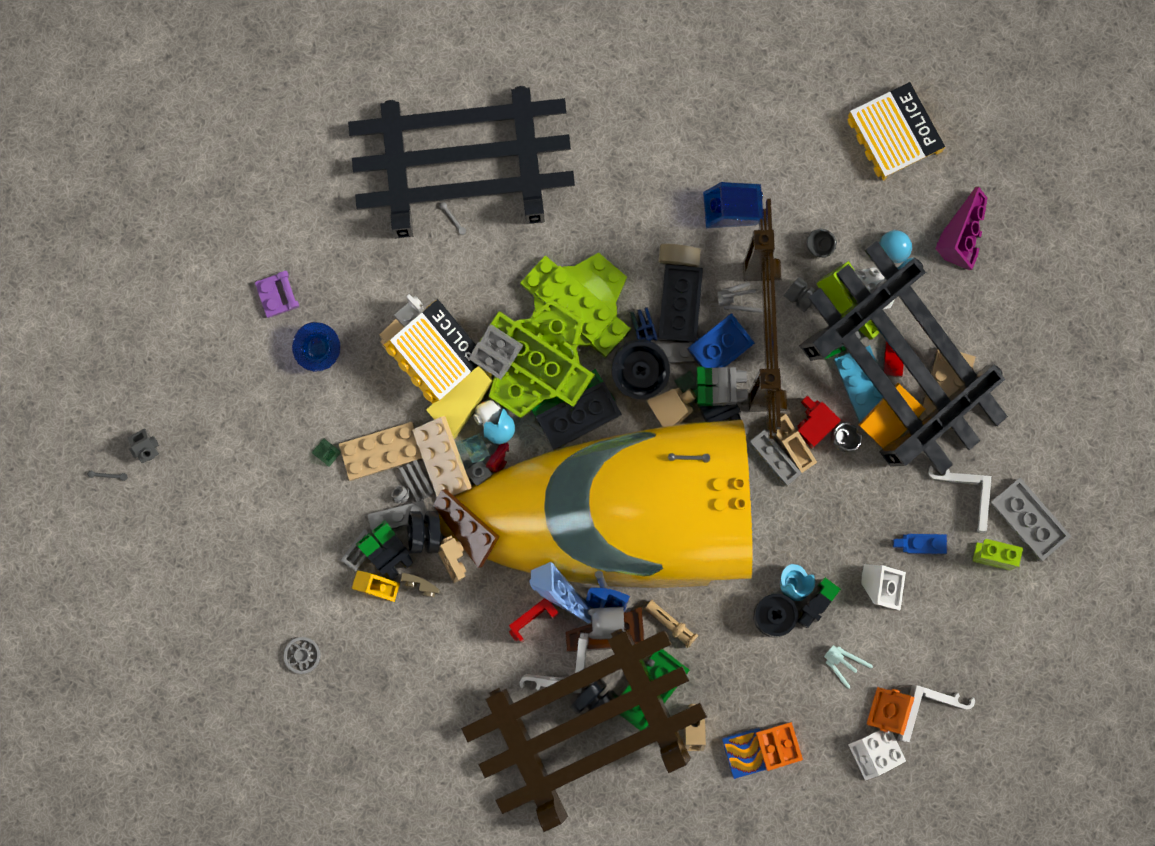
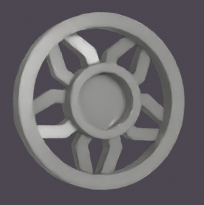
M295 638L288 643L284 650L285 664L295 673H309L320 662V649L309 638ZM305 640L301 648L300 645L295 643L297 641ZM310 642L309 648L306 649L305 645ZM312 644L316 648L317 653L309 652L312 649ZM291 645L296 646L298 649L294 651ZM290 648L291 652L294 655H291L289 658H287L288 650ZM310 655L317 656V658L310 659ZM293 658H295L296 662L289 663ZM308 661L315 662V664L309 669ZM299 663L301 671L294 669L292 666ZM302 663H306V670L303 669Z

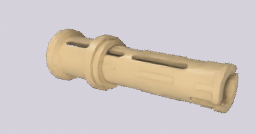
M653 600L645 607L644 610L673 632V637L681 640L687 649L699 636L685 627L686 624L676 621Z

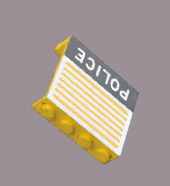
M910 82L851 110L848 115L849 126L852 129L855 128L859 144L864 145L867 159L869 161L872 160L875 165V174L877 177L881 176L883 181L886 180L887 176L933 153L937 155L943 152L945 148L942 139Z
M439 299L429 304L422 313L393 338L383 344L386 347L387 353L397 360L399 367L404 372H407L411 377L412 383L421 389L424 397L431 401L432 404L442 399L478 366L469 360L476 344Z

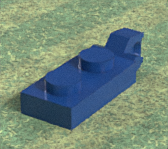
M947 534L903 535V539L893 540V548H903V552H907V554H947Z

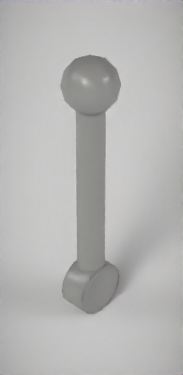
M445 202L440 203V208L445 210L457 226L459 234H465L466 229L460 226L448 210L447 204Z

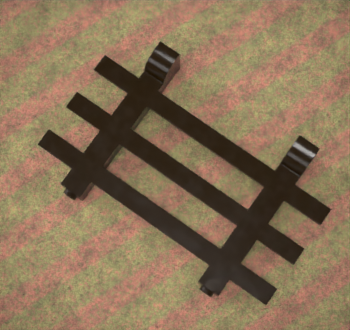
M771 198L766 200V209H763L762 219L759 221V230L753 231L743 261L744 281L762 282L765 369H759L748 393L749 412H767L768 441H773L777 430L781 428L780 411H787V391L781 390L780 368H778L775 281L782 280L781 260L774 258L773 255L775 241L774 229L772 230Z
M619 629L611 633L612 637L608 639L614 655L514 703L507 688L502 691L500 688L489 692L490 696L485 700L492 714L461 728L467 742H471L497 728L500 729L505 739L508 750L478 764L484 778L494 775L514 764L518 766L526 785L495 800L502 814L534 800L537 806V817L543 832L559 826L566 820L568 815L555 789L656 741L660 747L661 757L668 774L688 764L691 757L678 731L707 718V715L701 703H698L670 716L660 696L689 681L683 666L653 680L643 661V658L672 645L665 630L635 644L628 629L625 631ZM622 669L632 689L631 691L538 736L530 738L521 720L522 716ZM640 706L649 727L551 774L547 773L538 753L629 709Z

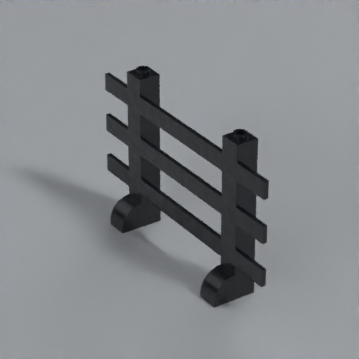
M517 86L515 89H511L513 104L401 116L399 101L387 100L384 103H380L382 118L348 121L350 137L383 134L385 154L352 158L353 173L387 170L389 191L355 194L356 209L391 206V228L394 238L397 239L414 237L410 204L522 192L526 224L544 223L541 190L575 186L573 171L539 174L537 153L571 150L569 134L535 138L533 117L567 114L565 98L531 102L530 87ZM515 120L517 140L405 152L403 131ZM519 156L521 175L519 177L409 188L407 167Z
M875 241L864 251L884 276V279L869 291L851 266L847 264L836 274L857 302L840 314L823 290L818 288L808 299L828 326L809 337L799 347L809 360L813 361L826 358L843 344L908 430L904 437L894 440L879 451L889 466H906L924 451L939 473L943 474L953 463L935 440L951 427L968 450L972 449L981 440L963 416L977 404L981 406L995 426L1003 422L1008 416L990 392L999 386L1005 378L1002 375V370L995 364L986 365L976 374L913 290L911 285L926 273L921 261L914 257L907 259L899 267H896L878 241ZM898 296L964 385L950 397L946 395L883 309ZM869 320L872 321L935 405L936 409L922 421L919 420L856 336L855 332Z

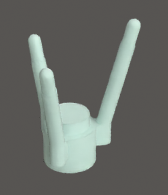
M833 645L824 656L827 659L826 664L832 668L841 682L849 689L850 685L834 663L838 665L841 662L855 673L857 669L844 660L843 655L869 668H873V665L844 651L841 647L837 648Z

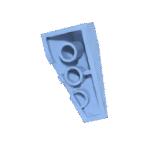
M552 562L531 570L530 585L533 590H536L543 598L588 624L592 622V617L588 614V610L591 607Z

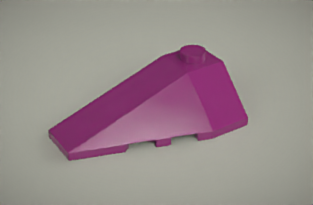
M979 186L974 188L943 230L935 248L944 260L967 270H973L979 254V248L975 247L977 237L981 238L982 235L979 221L984 220L988 199Z

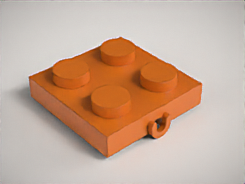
M877 687L867 725L880 728V731L887 733L890 731L904 735L915 697L902 694L896 689L888 690Z

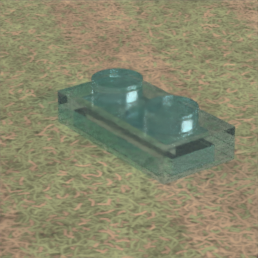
M480 433L462 440L472 463L483 461L486 457L490 456Z

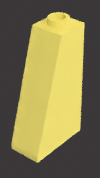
M478 366L442 399L433 403L426 410L434 420L445 416L452 436L455 439L475 411L476 406L480 404L492 386L493 379L491 377L493 375Z

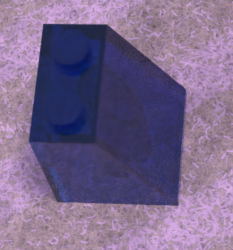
M720 182L703 192L706 229L753 226L759 224L760 219H762L763 192L761 191V184Z

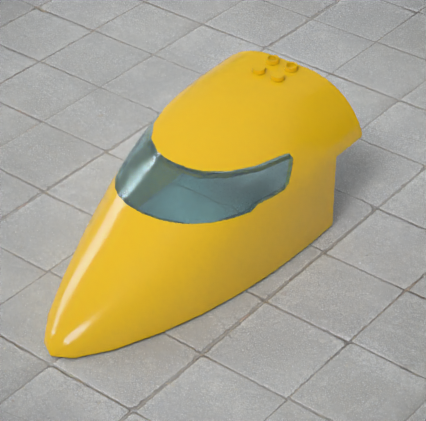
M743 420L672 425L565 447L530 458L496 472L480 485L472 484L471 489L455 496L500 536L487 559L516 570L531 573V570L552 562L567 581L599 585L595 573L596 571H602L607 586L640 588L708 586L711 580L752 578V518L748 453ZM670 453L686 456L709 454L710 461L707 463L702 460L684 459L670 461L668 455ZM439 514L440 532L446 538L452 536L457 542V538Z

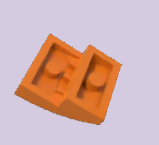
M792 722L756 733L767 771L803 760Z

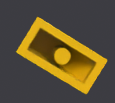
M357 570L352 589L395 602L400 583Z

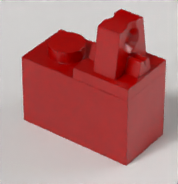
M806 396L801 403L807 409L805 413L808 415L807 418L809 420H802L797 427L805 443L813 449L841 419L825 403H820L818 400L814 402Z

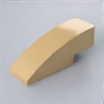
M781 412V428L777 430L775 437L795 466L803 473L815 465L817 461L788 416Z

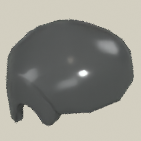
M820 228L809 234L806 245L812 255L826 258L835 251L837 240L829 230Z
M845 422L833 428L831 441L834 447L842 452L854 451L861 445L862 435L858 433L856 426Z

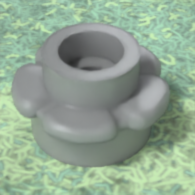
M402 485L397 486L391 495L395 503L407 501L409 489Z

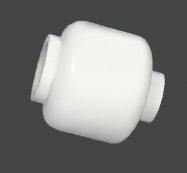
M487 400L476 406L475 414L473 415L474 420L483 427L486 422L497 424L502 408L498 402Z

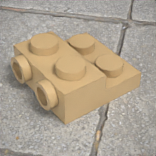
M449 536L440 542L438 554L453 583H456L465 577L466 569L462 562L458 563L457 561L463 556L462 552L464 549L459 541L456 542L455 538Z

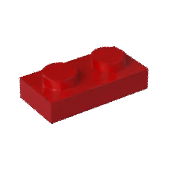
M886 341L883 372L886 376L903 377L904 364Z

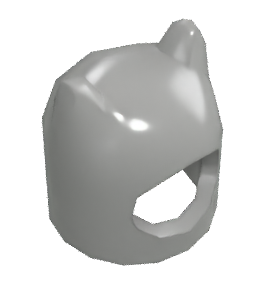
M602 607L588 610V614L592 616L593 631L589 633V638L609 639L612 637L611 633L619 629L624 631L623 607Z

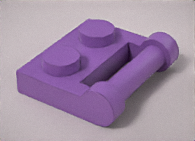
M282 271L277 275L255 282L267 318L299 307L298 301L294 298L287 271ZM281 281L288 304L283 305L275 282Z

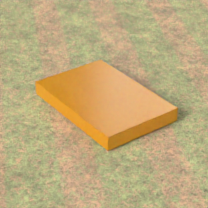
M897 383L895 388L916 416L919 417L925 408L906 389ZM884 398L858 424L882 448L898 439L907 430Z

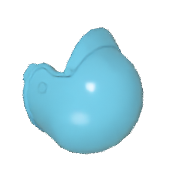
M889 231L879 241L881 247L894 263L904 262L911 254L912 242L908 235L902 231Z
M504 408L497 424L492 422L484 424V437L494 444L508 442L515 432L514 421Z
M797 564L786 566L781 574V591L793 601L805 599L812 593L815 587L814 575H807L806 571Z

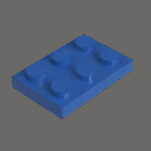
M731 313L690 345L687 350L700 367L722 368L729 365L755 343Z

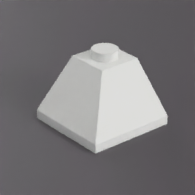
M864 564L861 584L872 602L876 605L895 610L901 609L906 572L883 565Z

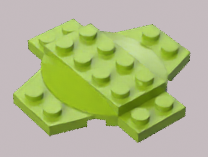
M600 253L575 266L563 267L557 266L545 255L520 282V285L534 296L535 309L533 314L550 300L555 301L584 320L578 346H592L605 358L631 331V328L617 317L616 305L627 276Z
M553 300L547 302L529 319L514 321L499 311L490 325L495 326L521 343L523 347L503 378L499 379L494 376L489 397L520 418L524 417L545 399L559 397L574 407L595 375L579 363L577 347L584 320Z

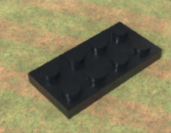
M665 264L658 340L685 343L697 341L703 268Z
M603 381L585 390L574 407L564 401L537 415L536 419L553 451L613 421L622 416Z

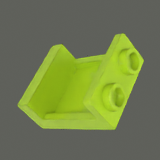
M984 539L983 543H976L972 562L1010 571L1020 566L1023 548Z

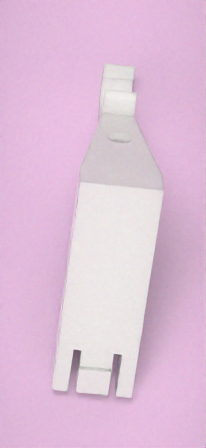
M930 466L928 474L933 480L973 485L982 483L977 533H986L992 476L950 473L949 469L945 471L944 476H938L933 474L934 468Z
M587 633L580 634L575 673L585 669L589 636ZM526 674L520 680V687H524V681L526 680L535 681L537 683L536 689L539 690L540 686L547 687L564 678ZM580 688L574 692L581 693L583 688Z
M912 685L909 696L915 697L904 735L899 734L897 740L910 742L922 697L962 709H971L975 704V699H969V704L964 705L958 702L959 693H955L952 697L918 685Z

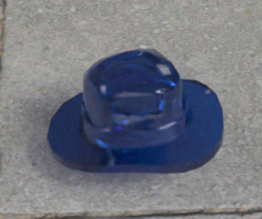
M310 322L303 325L295 334L292 352L297 363L304 369L313 372L323 371L330 368L338 359L340 340L330 326L319 322Z

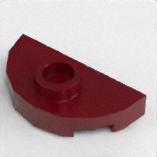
M508 442L500 444L486 463V468L490 472H499L504 469L507 463L504 460L506 452H509Z

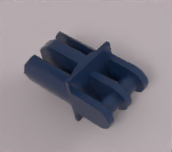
M648 307L644 308L648 325L645 323L641 309L637 310L641 327H638L634 311L629 312L637 339L650 341L655 339L657 341L658 338ZM652 330L653 334L648 335L647 331ZM644 332L645 336L640 338L639 333Z

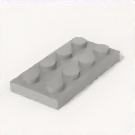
M1018 478L990 502L1041 562L1072 537L1021 478Z

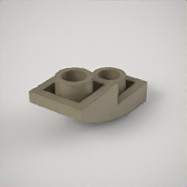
M661 244L659 262L668 265L681 264L689 267H699L701 249L678 244Z
M402 573L401 581L405 582V586L417 587V584H420L419 591L424 592L423 596L435 597V594H440V590L425 579Z

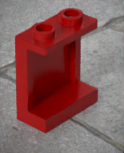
M544 598L509 625L511 628L509 634L516 642L520 640L523 643L525 640L519 633L520 629L545 610L552 619L559 615L558 611L549 600Z

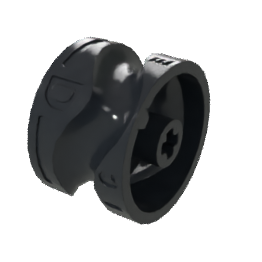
M635 339L623 344L615 353L612 362V376L617 388L626 396L639 400L648 399L659 394L667 385L670 376V364L664 350L659 345L650 340ZM639 366L644 368L642 372L638 371Z

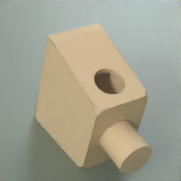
M675 388L647 400L662 427L679 425L691 414L693 409L689 403L697 397L692 389L682 393L680 388Z
M702 719L695 723L698 727L690 725L684 728V745L687 751H704L705 719Z

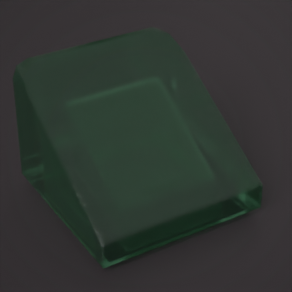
M691 371L674 380L682 393L689 389L693 391L697 389V379Z
M323 438L312 454L330 467L341 452Z

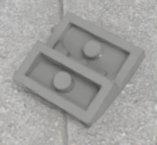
M489 325L481 341L475 346L469 360L495 377L502 379L523 345L495 326Z

